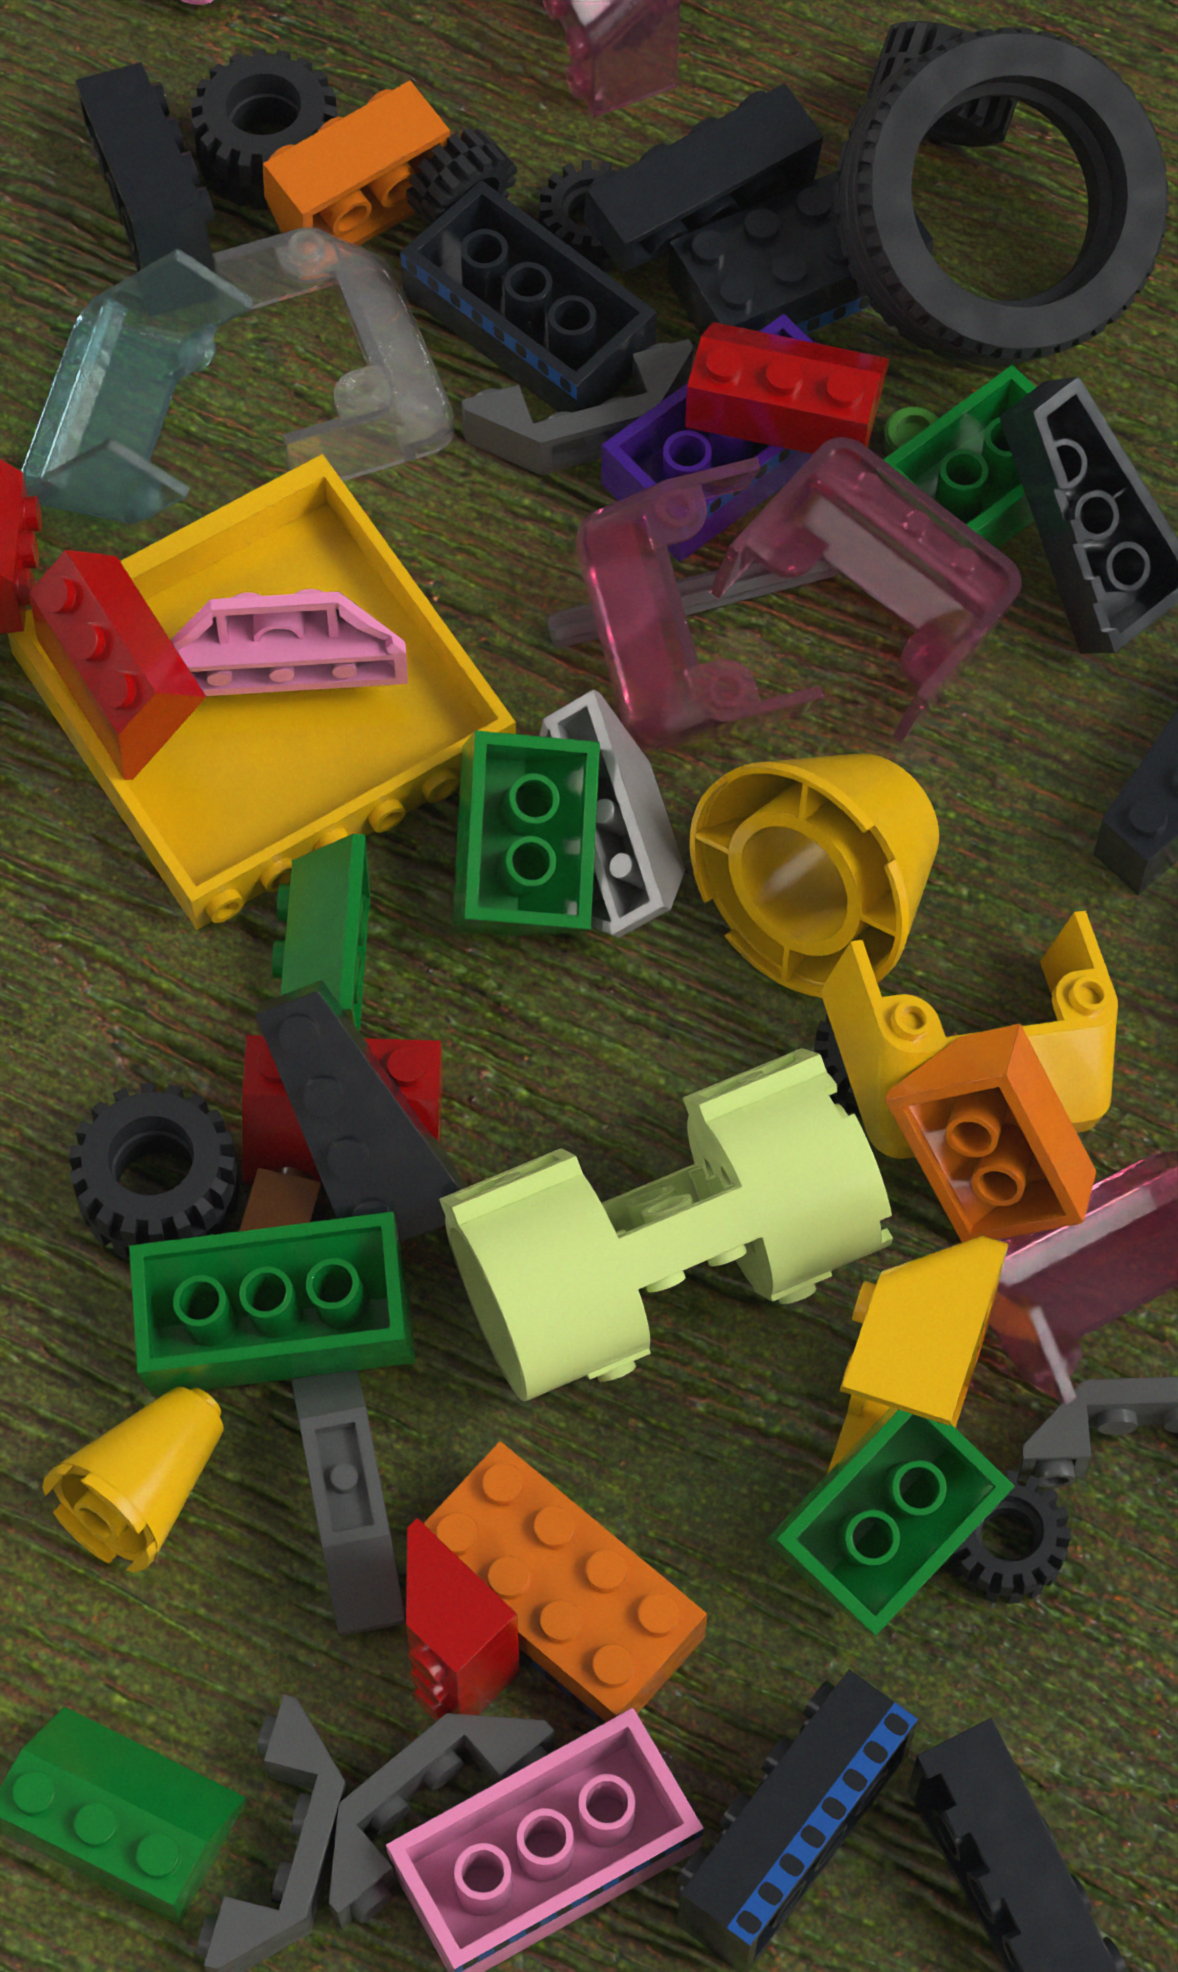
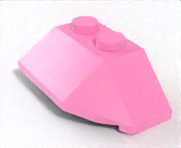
M304 589L288 595L261 596L256 593H241L232 598L210 599L171 639L174 647L206 696L408 684L405 641L340 591L323 592L317 589Z

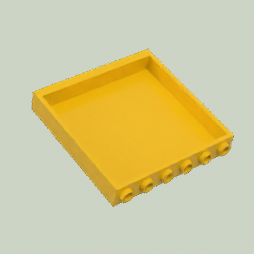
M323 454L120 562L170 640L210 599L232 598L241 593H256L261 596L288 595L304 589H317L323 592L340 591L405 641L408 684L206 696L204 701L133 780H124L38 642L32 608L26 611L24 631L7 633L12 654L196 930L211 922L221 923L232 918L242 909L246 902L266 891L269 893L278 892L280 883L290 884L292 860L351 834H365L367 836L374 831L377 833L388 831L399 824L406 813L426 802L436 803L450 796L460 784L462 746L475 730L516 734L515 720Z

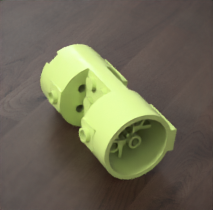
M801 1048L683 1097L689 1114L687 1130L695 1164L605 1202H600L592 1186L583 1175L576 1155L562 1148L439 1199L446 1216V1231L454 1261L475 1317L503 1375L515 1394L523 1402L584 1376L588 1379L598 1377L600 1382L620 1378L636 1368L635 1360L651 1354L649 1349L650 1331L644 1305L638 1290L646 1286L648 1292L662 1291L682 1282L686 1278L683 1270L706 1260L709 1266L723 1265L736 1260L756 1293L772 1302L778 1299L780 1304H789L815 1293L817 1290L815 1283L831 1277L832 1270L892 1244L893 1237L887 1228L881 1230L880 1221L892 1216L877 1162L856 1115L848 1116L844 1108L839 1103L834 1104L829 1095L837 1092V1084L827 1073L819 1053Z

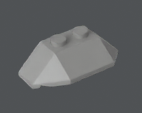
M593 689L545 717L539 736L600 742L591 928L620 938L672 908L685 872V867L649 760L603 696Z

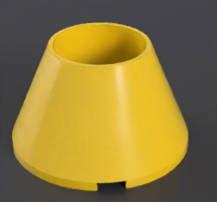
M866 753L756 762L735 768L713 783L703 794L695 809L690 830V856L694 877L704 903L713 899L720 914L731 930L724 935L726 939L750 964L770 979L796 992L822 998L820 990L850 941L863 940L877 983L895 967L905 947L939 845V827L936 814L922 787L907 771L896 763L881 756Z

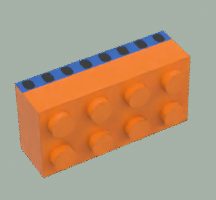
M501 1441L497 1443L423 1523L517 1613L519 1656L600 1725L631 1708H634L638 1714L705 1638L707 1613Z

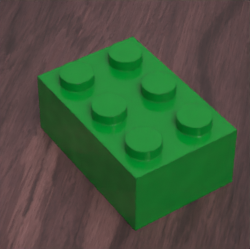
M1013 365L1006 368L879 462L877 466L873 503L953 581H956L1034 522L999 418L1001 414L1036 388Z

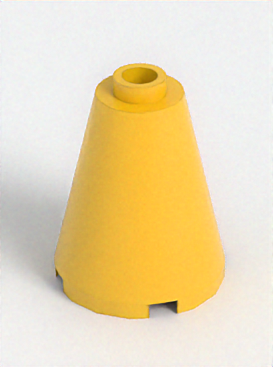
M174 1387L53 1467L45 1476L42 1489L45 1497L54 1489L56 1496L61 1502L53 1511L60 1524L78 1543L106 1563L110 1564L118 1555L133 1561L125 1571L136 1573L145 1570L160 1551L224 1431L223 1423L220 1419L221 1409L218 1403L202 1389Z

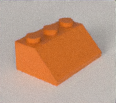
M411 80L393 90L385 89L378 92L365 106L344 118L335 117L330 119L314 135L296 145L288 144L279 148L270 156L268 161L263 163L264 197L296 267L303 277L308 276L416 213L407 202L409 199L406 196V189L412 187L409 183L412 174L421 173L422 170L418 165L424 158L430 160L435 155L431 150L438 144L442 148L447 145L450 129Z
M1021 1023L960 1036L887 1091L885 1102L961 1242L979 1236L999 1240L1084 1223L1096 1169Z

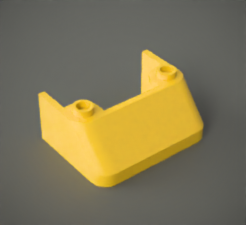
M1078 911L1072 914L1040 960L1052 995V1005L1058 1021L1022 1026L1077 1133L1092 1129L1109 1109L1112 1095L1118 1012L1117 996L1086 911ZM863 940L850 941L820 993L869 1140L876 1149L889 1157L897 1159L913 1158L915 1155L885 1102L887 1091L960 1036L974 1033L945 1037L936 1011L923 999L907 994L882 997Z
M979 1236L881 1272L877 1284L864 1280L852 1316V1321L862 1323L863 1325L854 1352L849 1358L840 1387V1392L851 1395L827 1474L890 1407L948 1426L951 1423L956 1428L989 1324L1008 1243Z

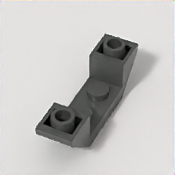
M686 339L672 344L657 343L642 352L634 353L632 389L635 396L614 397L602 405L573 413L566 411L558 412L540 422L533 423L519 385L501 390L496 388L487 389L479 392L474 397L461 400L463 435L466 443L539 475L601 459L603 443L688 383L693 363L691 341Z
M358 1370L292 1379L338 1636L341 1637L406 1624L391 1535Z
M1178 1377L1084 1380L1022 1446L1016 1466V1471H1018L1017 1480H1028L1029 1476L1032 1475L1041 1479L1040 1487L1057 1488L1074 1483L1076 1478H1084L1091 1459L1089 1427H1097V1430L1103 1434L1119 1435L1132 1432L1138 1426L1164 1425L1165 1430L1178 1433Z
M283 1694L278 1715L266 1714L257 1744V1754L265 1756L264 1763L269 1779L313 1790L312 1795L301 1793L298 1799L291 1826V1834L300 1836L293 1862L281 1861L274 1881L271 1901L279 1903L280 1908L276 1910L224 1896L219 1915H207L198 1942L197 1956L206 1958L204 1963L206 1972H245L311 1933L334 1852L338 1806L348 1794L345 1780L296 1697Z
M446 1713L343 1799L338 1806L329 1897L332 1918L338 1926L343 1929L354 1918L360 1924L370 1920L392 1898L389 1889L396 1884L393 1867L369 1840L368 1834L374 1830L380 1836L395 1827L409 1812L410 1806L407 1802L427 1785L432 1790L440 1788L457 1774L464 1764L460 1757L465 1753L472 1758L493 1784L547 1756L554 1750V1730L545 1720Z

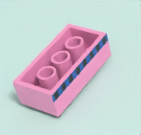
M631 1708L386 1844L388 1860L393 1867L394 1874L447 1971L485 1972L694 1854L702 1847L704 1828L634 1708Z

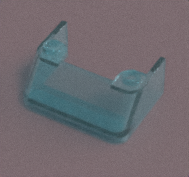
M179 249L167 254L92 299L74 324L21 470L24 475L28 496L37 495L40 505L127 524H135L143 519L148 520L157 512L185 499L189 487L150 463L177 381L193 371L196 373L201 372L211 361L216 350V343L213 342L217 327L250 310L254 299Z

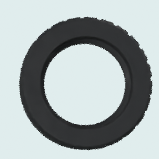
M1001 27L995 31L984 29L949 40L898 68L897 72L889 75L871 93L869 103L867 102L862 105L858 111L855 120L848 130L849 140L843 143L840 152L841 157L836 170L839 181L834 186V195L836 196L834 212L839 220V225L836 226L837 234L841 240L843 256L849 260L848 269L858 283L857 287L862 295L869 297V304L874 311L879 313L890 327L896 326L898 333L906 340L912 341L923 350L931 349L936 356L959 363L970 361L972 365L1002 366L1031 361L1068 350L1104 331L1106 324L1114 323L1134 302V295L1140 293L1144 288L1147 278L1155 267V256L1160 254L1163 245L1162 238L1165 236L1167 227L1165 215L1168 214L1169 202L1167 201L1169 184L1165 177V172L1167 171L1166 162L1162 158L1161 152L1163 150L1160 140L1155 136L1156 129L1152 120L1148 119L1147 111L1142 102L1136 99L1135 92L1128 83L1125 84L1122 81V77L1114 69L1110 70L1106 62L1099 56L1091 54L1088 49L1081 45L1075 47L1069 39L1055 36L1045 31L1035 33L1030 28ZM983 97H1010L1031 106L1047 117L1069 142L1080 163L1085 178L1088 194V223L1079 256L1072 269L1058 283L1048 290L1026 299L1011 301L990 300L975 296L959 286L940 268L931 256L919 233L914 216L911 192L912 171L921 140L931 126L946 112L961 103Z

